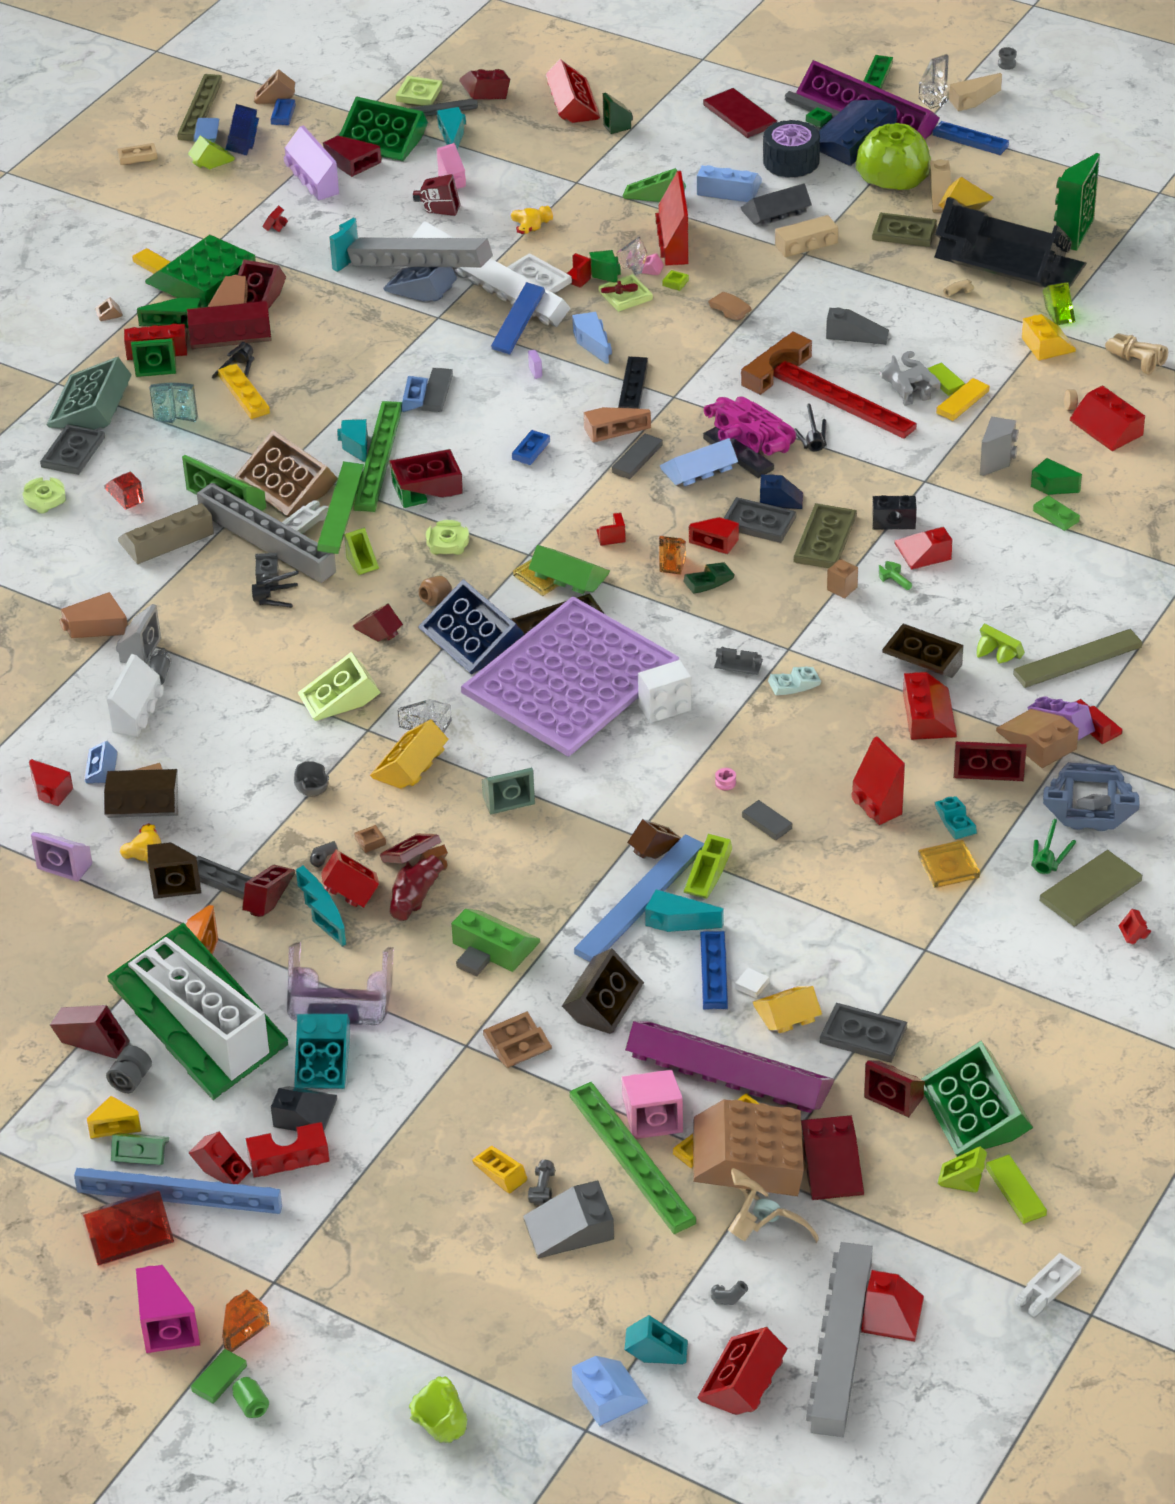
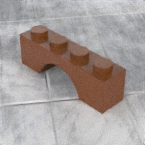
M792 331L741 369V386L761 395L773 386V369L781 363L787 361L800 366L812 357V340Z

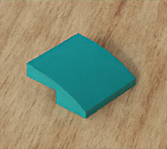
M354 217L340 224L339 232L329 237L332 269L336 272H339L351 263L347 248L358 239L357 221Z

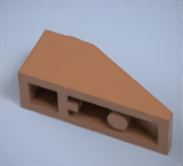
M602 407L584 412V429L593 443L651 428V411L649 409Z

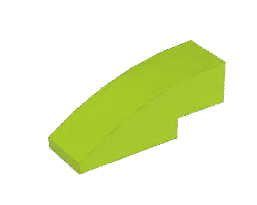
M712 834L707 835L702 850H699L684 888V893L705 899L708 898L717 884L732 851L731 839Z

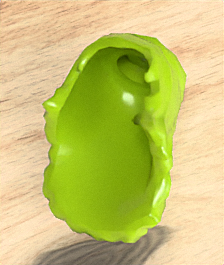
M438 1376L423 1387L418 1394L413 1396L409 1404V1409H411L410 1419L421 1425L439 1443H452L464 1435L467 1429V1414L464 1412L455 1386L448 1377Z

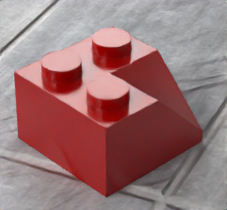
M337 849L321 872L322 882L325 885L324 889L334 895H337V893L346 897L344 900L354 907L360 905L364 908L379 885L376 872Z

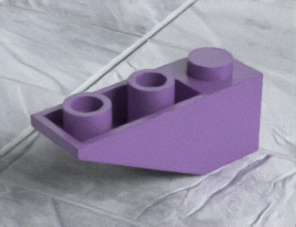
M1043 696L1037 698L1035 703L1027 707L1028 710L1035 709L1065 717L1079 729L1078 740L1095 731L1087 705Z

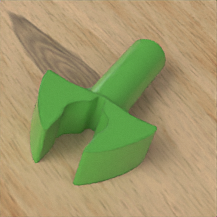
M885 561L886 569L879 565V577L882 582L890 578L906 590L912 587V583L899 574L901 572L900 564Z

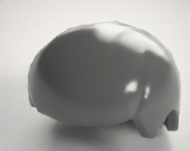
M304 761L298 764L295 769L294 785L303 795L318 796L326 791L329 785V775H326L325 767L322 764L314 761Z

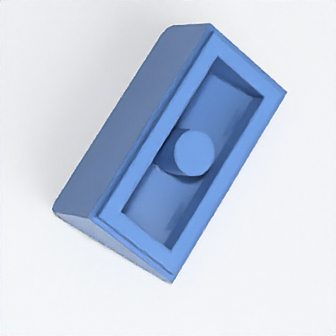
M198 118L193 141L196 142L201 135L215 142L220 119Z
M407 377L402 401V412L423 406L428 378Z
M108 741L89 749L85 774L86 783H105L107 771H115L117 750Z

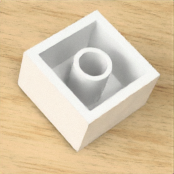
M680 660L638 673L639 708L649 723L691 711V676Z

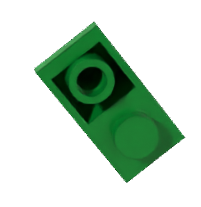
M613 250L589 252L592 278L613 283L617 282L618 275H621V267L618 262V256H614Z

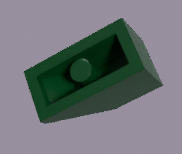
M602 93L604 127L610 134L631 129V121H633L632 112L608 93Z

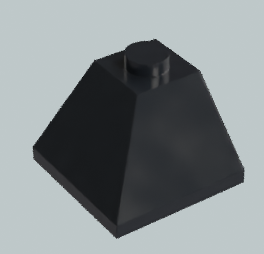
M292 1086L278 1088L271 1105L273 1127L297 1131L296 1127L322 1122L323 1129L325 1130L337 1101V1095Z

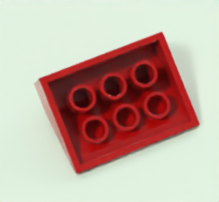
M677 171L658 205L659 213H655L660 258H664L665 266L689 264L688 211L682 172Z

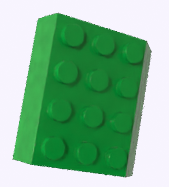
M209 234L147 278L145 283L177 298H200L201 308L208 307L225 276L238 275L243 260L256 261V257L253 253Z

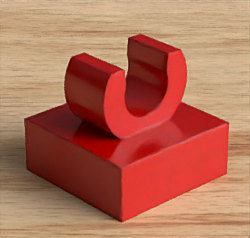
M278 205L268 216L262 227L267 231L273 227L277 232H280L283 226L285 227L288 223V220L281 216L284 209Z
M1131 909L1118 925L1126 942L1130 944H1135L1139 938L1146 939L1151 933V930L1147 929V922L1143 919L1140 911L1136 909Z

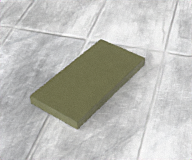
M815 503L794 554V562L823 568H830L841 558L855 522L857 510Z
M1107 849L1040 894L1039 901L1075 927L1141 882L1143 875Z

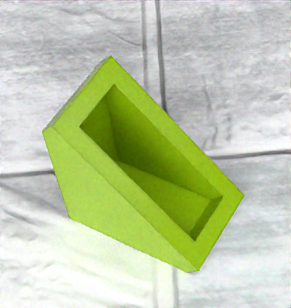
M365 527L344 534L346 558L356 573L361 575L379 569Z

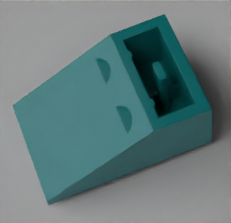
M297 1014L294 1087L302 1089H345L350 1047V1019L348 1014Z

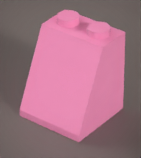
M672 1070L622 1076V1096L630 1132L635 1139L683 1133V1099Z

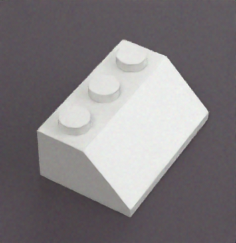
M131 654L107 698L112 732L138 737L142 728L146 727L150 713L154 712L157 700L162 697L164 688L160 682V675L134 654Z

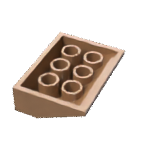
M272 430L234 476L265 491L266 502L287 517L313 500H318L324 496L338 480L326 465L274 430Z

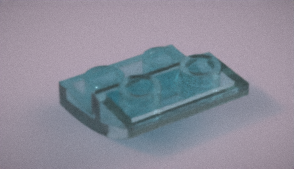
M159 383L150 385L154 420L172 424L176 419L196 422L198 412L194 384Z

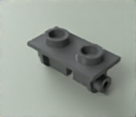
M722 646L716 650L717 660L714 668L758 675L763 659L762 655H759L758 652L741 650L740 655H737V649Z

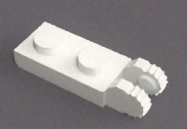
M313 500L306 506L301 507L282 523L303 534L320 520L323 521L326 518L329 507L326 505L320 507V503Z
M1059 1253L1027 1283V1287L1016 1297L1015 1305L1019 1308L1023 1307L1034 1295L1037 1299L1031 1304L1028 1314L1036 1317L1046 1304L1048 1305L1081 1274L1082 1267Z

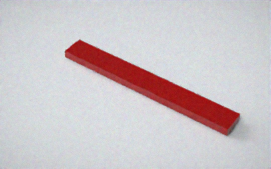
M787 361L773 369L774 377L903 439L917 429L916 422Z

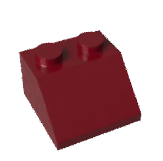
M478 69L477 71L467 72L460 78L459 82L472 99H506L511 79L501 69Z
M868 1060L865 1063L864 1098L909 1118L924 1098L925 1081L881 1061Z

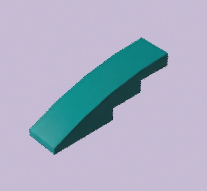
M302 865L296 869L297 886L304 891L305 904L311 908L312 921L343 947L346 945V936L339 910L320 881Z

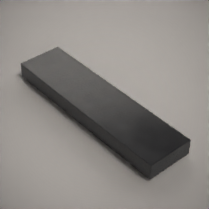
M628 356L618 408L640 409L648 368L647 357Z
M714 427L704 432L703 439L710 444L720 442L721 440L718 437L720 429ZM734 438L730 440L738 460L737 464L755 477L760 478L761 475L774 470V464L764 456L756 453Z

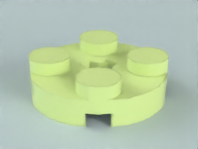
M43 477L33 479L24 486V492H22L24 503L29 508L36 509L38 513H46L49 509L66 501L64 484L50 477V480L44 481Z
M442 520L436 522L437 526L432 529L430 526L427 529L426 544L432 554L459 555L464 552V548L469 543L468 528L466 526L465 528L462 527L458 521Z

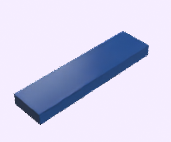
M941 121L933 129V136L997 155H1002L1009 147V140L945 121Z
M528 282L525 283L491 344L492 350L511 354L545 293L544 287Z
M725 931L700 932L703 1010L728 1009Z

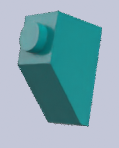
M367 419L342 420L341 428L337 429L338 441H342V449L362 462H366L368 446Z
M648 1315L626 1328L624 1350L644 1363L680 1365L687 1362L688 1340L652 1316Z

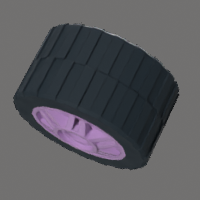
M784 120L770 125L764 131L763 165L771 173L777 176L796 178L810 174L818 168L820 163V134L816 127L799 120Z

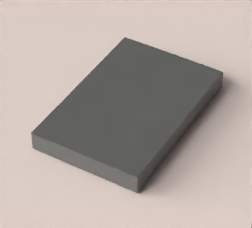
M66 425L40 461L41 467L79 475L105 439V433L103 431Z
M736 497L724 519L739 523V533L782 543L796 518V511Z
M836 1002L820 1035V1043L892 1063L907 1030L908 1022Z

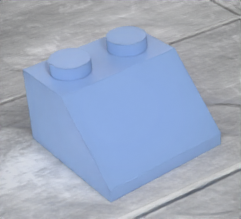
M594 1356L572 1366L573 1388L599 1426L648 1403V1400L621 1361Z

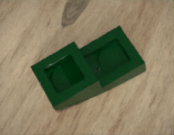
M725 562L706 564L704 572L685 574L683 582L695 594L719 587L733 579L735 574Z

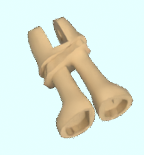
M1118 333L1114 338H1110L1105 343V348L1109 352L1120 356L1122 359L1131 361V358L1134 357L1141 360V370L1148 375L1154 371L1156 364L1159 366L1165 364L1169 353L1166 346L1138 342L1137 338L1133 335Z

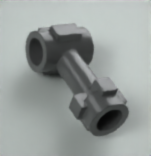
M541 1160L538 1167L536 1166L535 1175L539 1176L537 1187L529 1188V1203L542 1205L552 1199V1189L547 1188L550 1176H555L556 1172L552 1161Z

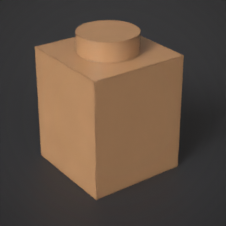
M839 559L827 570L828 591L845 599L858 587L857 566Z

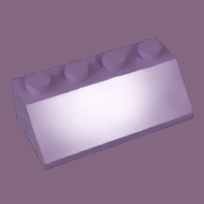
M304 125L300 126L285 147V165L290 167L293 174L300 179L302 185H305L310 194H313L318 201L339 194L336 161Z

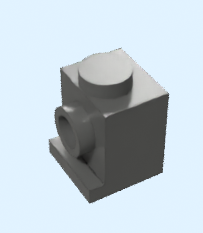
M277 553L255 554L256 582L279 576ZM279 581L274 582V583H271V584H268V585H270V586L279 585Z

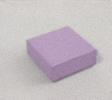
M536 350L528 351L529 368L535 379L541 378L542 361Z

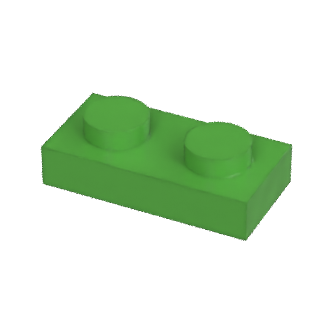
M1049 495L1033 505L1035 513L1063 531L1079 522V514Z

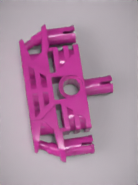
M743 396L737 397L735 401L727 397H718L715 403L704 406L703 411L706 417L712 418L715 416L714 425L720 429L718 437L721 441L734 438L756 453L763 451L764 454L770 456L776 452H788L790 445L796 440V433L793 427Z

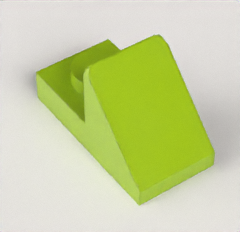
M980 1146L943 1163L937 1184L946 1188L973 1193L978 1192L982 1172L985 1168L987 1152Z

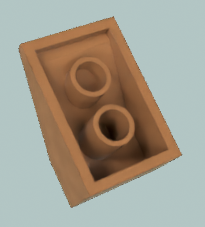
M1029 709L997 727L996 732L1011 744H1027L1026 756L1039 767L1044 768L1077 749L1079 729L1063 716Z

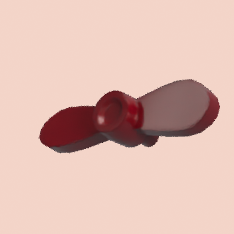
M617 281V284L613 287L601 288V293L616 292V294H623V291L635 292L638 290V285L635 283L622 285L621 281Z

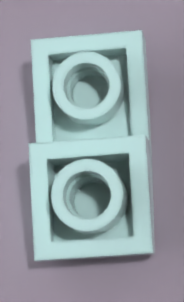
M807 666L793 667L791 674H770L768 679L775 695L794 694L812 689L821 684V680L814 667Z

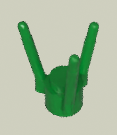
M1057 819L1052 820L1044 849L1040 852L1039 841L1037 839L1034 840L1031 866L1041 874L1057 871L1059 864L1076 844V840H1072L1055 860L1054 853L1049 848Z

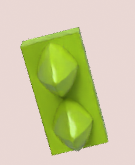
M985 623L980 628L982 637L978 642L976 650L978 658L989 654L995 648H998V664L1008 662L1014 657L1021 659L1025 651L1021 641Z

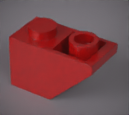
M220 1131L204 1136L189 1151V1155L204 1173L222 1183L238 1185L251 1172V1169Z

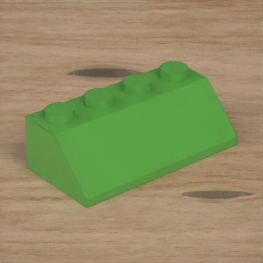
M187 455L182 456L186 490L197 495L200 490L213 483L261 511L267 508L265 491L201 460Z

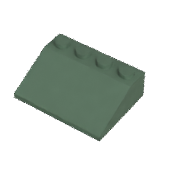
M115 357L71 374L52 411L47 426L51 428H65L66 425H72L93 430L107 427L111 423V419L132 376L121 359Z

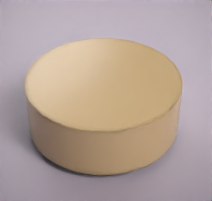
M1067 389L1064 395L1065 409L1075 410L1078 404L1077 391L1075 389Z

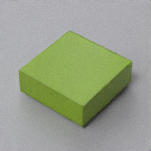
M671 270L662 280V286L680 291L689 281V275Z

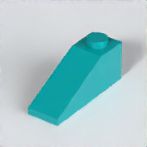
M459 107L437 110L438 128L446 145L454 143L458 149L464 134V125H466L465 114L461 113Z
M656 889L645 908V926L666 932L720 929L724 926V908Z

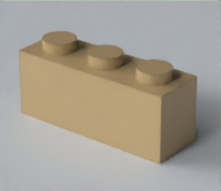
M829 215L775 229V246L785 258L838 243V226Z

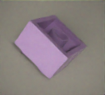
M33 832L31 834L37 869L78 882L92 865L90 846L49 833Z

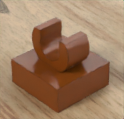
M445 844L425 851L421 854L419 860H426L430 855H434L443 864V871L446 870L448 864L445 857L448 852Z

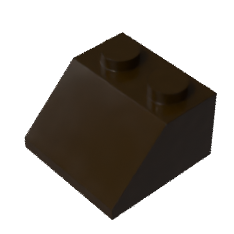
M172 842L147 845L148 866L154 899L202 893L197 857Z

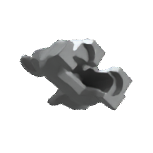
M907 351L901 357L903 364L911 367V369L900 371L896 357L892 356V362L880 371L881 378L892 383L894 390L902 395L904 406L913 404L911 393L919 390L921 392V400L931 399V389L935 388L938 391L941 384L937 377L924 367L920 361L910 359L915 356L913 351Z

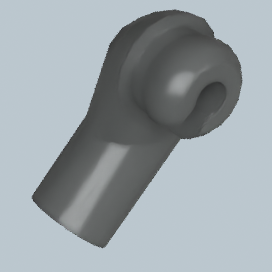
M335 841L315 847L310 856V863L315 867L322 866L327 856L333 854L336 849L338 850Z
M738 1281L730 1290H725L723 1285H714L711 1288V1299L716 1304L734 1305L748 1291V1286L744 1281Z

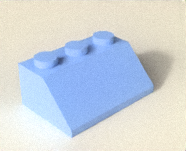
M702 165L697 174V195L748 202L755 198L762 183V178L758 173L747 170L740 171L732 170L731 168Z
M728 438L675 457L661 464L660 468L675 485L683 483L685 487L695 483V478L700 476L704 480L714 476V471L720 470L723 473L733 469L732 465L737 463L738 460Z

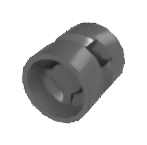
M132 1045L126 1046L117 1057V1061L113 1063L106 1073L107 1081L113 1088L122 1093H132L141 1082V1078L146 1075L152 1066V1060L141 1048Z

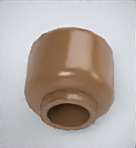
M443 576L427 578L420 585L419 596L427 605L436 606L452 591V586Z

